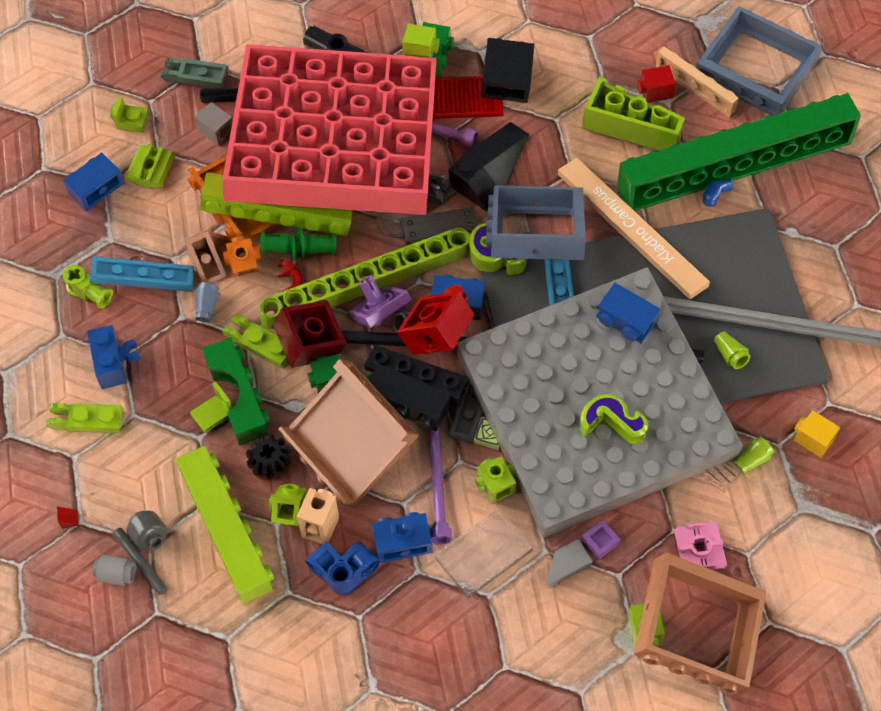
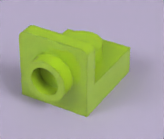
M117 97L115 105H112L110 110V117L113 119L116 129L144 133L150 115L149 109L125 105L123 97Z

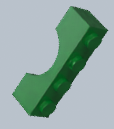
M230 337L203 347L204 357L213 380L228 382L240 391L237 403L227 412L239 446L259 439L260 435L263 437L269 435L266 425L271 424L266 409L260 410L258 403L262 402L257 387L251 388L249 382L253 381V377L249 367H243L241 360L245 358L240 345L235 346Z

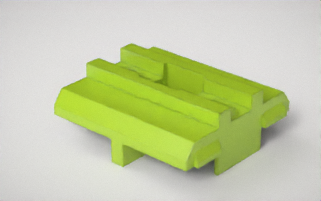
M141 144L134 156L125 180L136 183L137 186L144 188H162L166 177L170 176L169 170L176 156L175 153L164 150V147L156 148L151 144H148V146ZM149 165L152 166V168H150V170H149V169H146V167H148Z

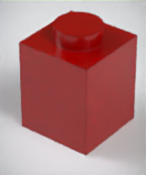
M670 65L642 70L641 79L637 81V88L639 94H643V97L646 98L647 103L673 99L676 83Z

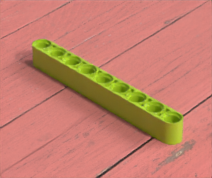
M454 228L263 299L259 306L261 323L266 328L274 329L273 323L281 308L292 306L290 304L293 302H299L301 305L328 300L332 308L364 296L365 294L358 284L360 280L365 282L361 278L363 276L372 275L380 290L388 285L391 286L463 259L469 251L470 235L463 228ZM460 242L462 243V245H456L454 243ZM431 251H439L440 253L434 254ZM415 259L417 262H409L408 260ZM389 267H390V268H393L394 270H393V271H387V270H385V268H389ZM339 285H346V286H348V287H346V288H339V287H337V286H339ZM318 293L324 294L322 297H315L314 295ZM269 311H275V312H277V313L274 314V315H268V314H266V313L269 312Z

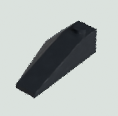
M512 122L506 124L463 154L449 168L451 188L487 212L489 195H494V185L506 186L508 179L511 178L513 168L527 143L529 134Z

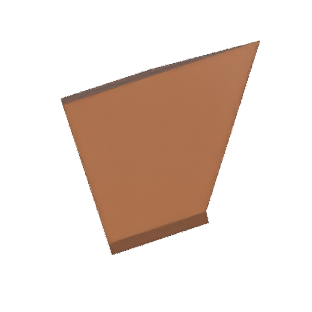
M206 230L184 240L189 259L202 283H213L227 276L228 266H226L223 252L227 251L226 244L231 243L227 236Z

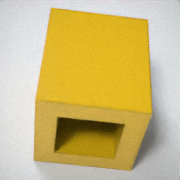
M812 410L807 418L802 416L794 429L797 431L794 441L822 458L835 440L840 427Z

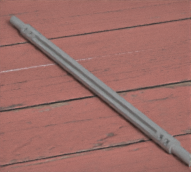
M663 296L672 313L881 347V331Z

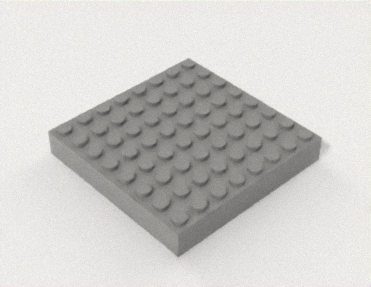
M648 267L459 341L457 344V357L466 376L470 379L473 391L507 463H510L516 474L515 480L543 539L714 468V466L716 467L724 462L738 458L743 448L737 433ZM615 282L661 309L658 321L642 344L626 339L620 331L613 327L604 326L596 318L599 312L598 305ZM613 394L618 396L626 403L630 416H634L635 412L639 411L648 420L645 439L638 444H629L604 420L586 437H583L580 432V417L583 408L598 395Z

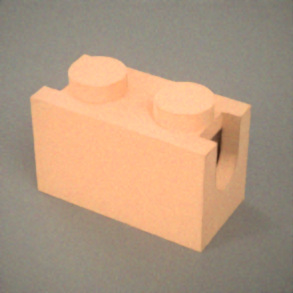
M309 488L297 515L302 538L319 544L329 543L339 520L336 498L331 492L325 489H318L316 492L315 489Z

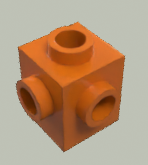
M245 236L232 238L231 243L226 244L227 251L223 252L226 266H231L235 277L260 271L257 259L261 258L258 244L253 245L251 238L246 239ZM241 253H245L244 257H239Z

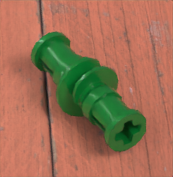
M302 228L298 229L296 235H289L287 233H281V235L265 234V232H261L260 254H264V252H292L293 260L297 259L299 253L302 254L303 258H305V253H332V256H336V234L332 233V236L304 235Z

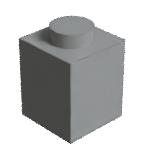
M211 102L205 108H202L195 116L198 131L219 146L230 136L233 119Z

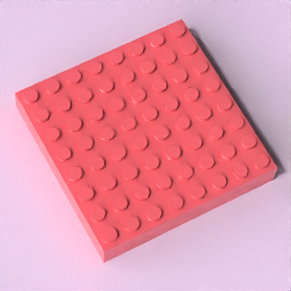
M246 44L222 179L224 201L426 215L436 58Z

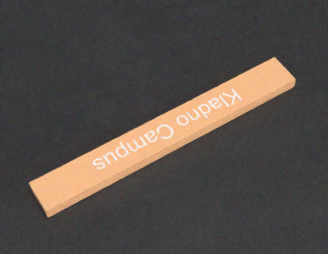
M578 158L573 159L558 169V175L570 187L583 188L584 200L688 299H692L709 287L710 281Z

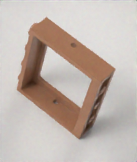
M666 552L654 559L633 655L643 658V661L647 664L668 667L671 673L692 676L700 684H713L720 687V690L724 693L737 694V692L750 686L767 591ZM667 576L737 604L738 610L726 673L652 645Z

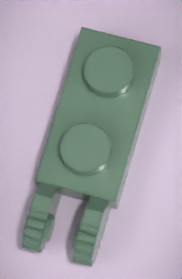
M167 58L165 61L167 70H163L160 77L171 83L179 82L211 88H224L229 74V66L186 58Z

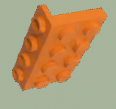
M226 156L199 171H196L194 167L188 169L190 177L187 179L194 191L198 190L202 195L206 172L223 175ZM212 213L218 225L223 224L226 228L225 233L230 241L232 238L245 236L246 239L251 238L252 242L261 238V232L268 234L282 226L274 223L236 218L228 214Z

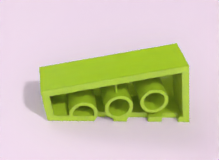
M599 76L584 109L583 129L656 150H663L680 142L685 121L684 117L660 105L652 106L646 102V98L640 95L634 97L626 93L625 88L619 85L614 87L606 83L607 79Z

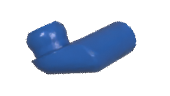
M724 179L709 182L703 193V203L708 207L715 206L721 192L732 191V180Z

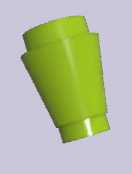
M721 332L715 337L714 343L729 367L740 369L749 362L750 354L748 348L727 334V332Z
M764 438L752 439L733 464L741 474L745 475L747 472L771 460L774 450Z

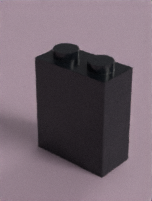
M499 38L487 39L481 97L528 103L534 43Z

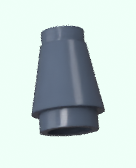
M200 283L198 288L195 289L196 320L202 322L211 321L220 297L217 285Z

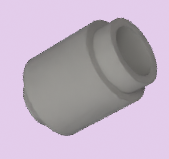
M102 555L100 559L95 560L93 575L96 576L97 582L125 586V584H132L134 581L136 563L130 562V559Z

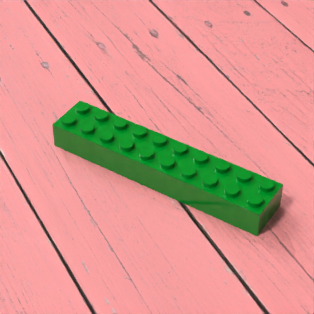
M849 93L834 95L820 102H811L797 109H788L774 116H765L758 121L746 122L738 127L728 130L723 129L715 134L705 137L700 136L682 144L677 143L663 150H654L640 157H631L620 162L617 192L619 197L629 207L637 211L705 190L707 184L711 181L724 179L734 181L852 144L861 114Z

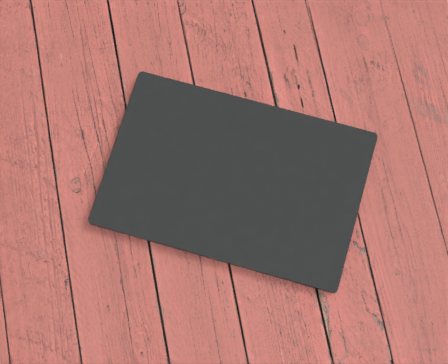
M766 208L654 229L710 281L709 287L692 299H688L622 235L585 242L584 260H570L574 296L648 267L663 296L809 320L772 214ZM527 259L525 270L517 275H508L506 267L496 272L480 270L482 280L485 281V292L494 327L549 306L543 259ZM672 313L691 349L704 350V361L699 364L721 404L825 384L829 380V374L815 336ZM727 332V334L748 348L750 360L745 366L740 369H734L726 364L714 343V339L719 333Z

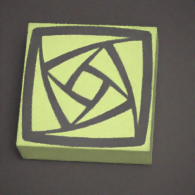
M481 417L474 437V444L499 450V443L487 418Z

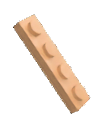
M665 47L658 51L656 67L670 65L675 81L729 118L736 112L739 98L732 91L722 87L713 78L703 74L694 65L680 58L675 52H671Z

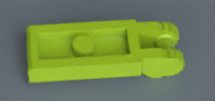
M235 314L231 318L233 324L245 330V332L241 335L235 329L226 326L222 333L227 338L231 337L241 348L279 368L284 366L288 359L276 334L253 322L250 323L240 315Z
M52 403L49 405L50 413L68 415V419L48 418L46 422L48 428L68 430V432L119 433L121 430L122 405H67L65 403Z

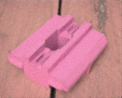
M701 522L687 524V526L674 529L680 558L713 571L727 567L723 540L720 538L717 523ZM702 543L705 551L697 552L694 544Z

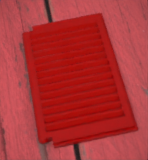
M483 76L435 78L433 119L503 116V101L481 97Z

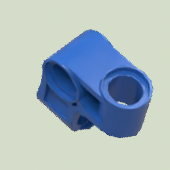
M324 542L305 559L311 571L339 595H346L352 592L365 578L372 575L380 565V560L362 542L352 545L342 557L332 545ZM340 575L348 576L346 580L341 582L335 580Z

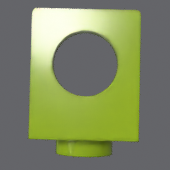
M216 381L212 383L216 395L190 411V415L204 433L227 419V412L232 409L230 399Z

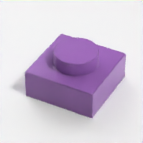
M604 520L583 534L581 538L598 559H601L617 547L621 541Z

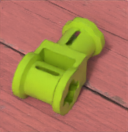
M71 265L64 270L63 279L69 295L79 297L84 301L90 299L100 309L105 308L109 304L113 296L111 288H104L97 283H90V275L79 265Z

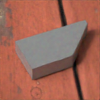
M579 539L555 551L546 581L548 588L592 565L593 561Z

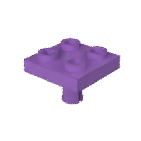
M370 275L364 278L365 282L363 280L358 282L367 299L347 312L351 320L368 327H377L390 314L404 310L406 304L412 301V298L408 291L390 285L379 290L374 277Z

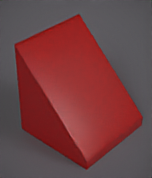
M56 506L58 523L62 529L79 526L78 511L76 509Z

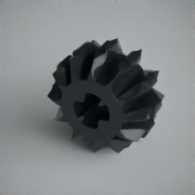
M271 433L269 438L265 440L260 435V442L251 441L250 446L252 449L246 451L248 458L247 466L253 469V474L256 477L262 474L263 479L267 480L269 475L273 474V477L277 479L279 477L278 472L286 473V465L291 464L292 459L289 456L291 453L290 447L285 445L282 437L275 440V436Z

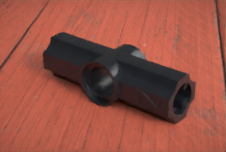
M310 26L303 38V43L313 49L368 53L348 43L344 35H332L316 26Z

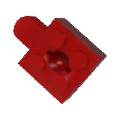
M453 285L447 288L443 294L420 297L397 331L413 355L453 350L475 315L467 303L469 297L464 293L460 285Z

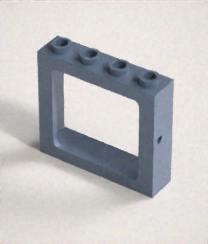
M738 6L699 59L696 68L706 76L713 78L725 89L732 91L739 100L774 116L784 111L818 62L822 46L775 24L771 20H767L750 10ZM740 34H746L801 61L800 66L780 94L718 64Z
M494 185V195H489L486 243V248H491V258L584 260L585 217L583 188ZM506 213L570 215L573 222V235L502 233L503 215Z

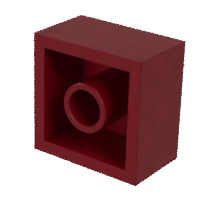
M328 300L281 308L273 323L291 368L309 365L310 362L322 356L329 357L340 354L347 344Z

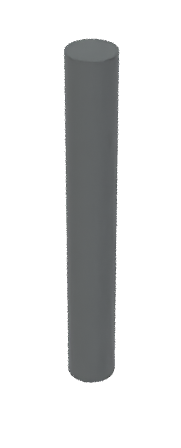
M122 528L116 529L113 532L114 537L133 562L136 563V566L157 594H164L168 589L125 531Z

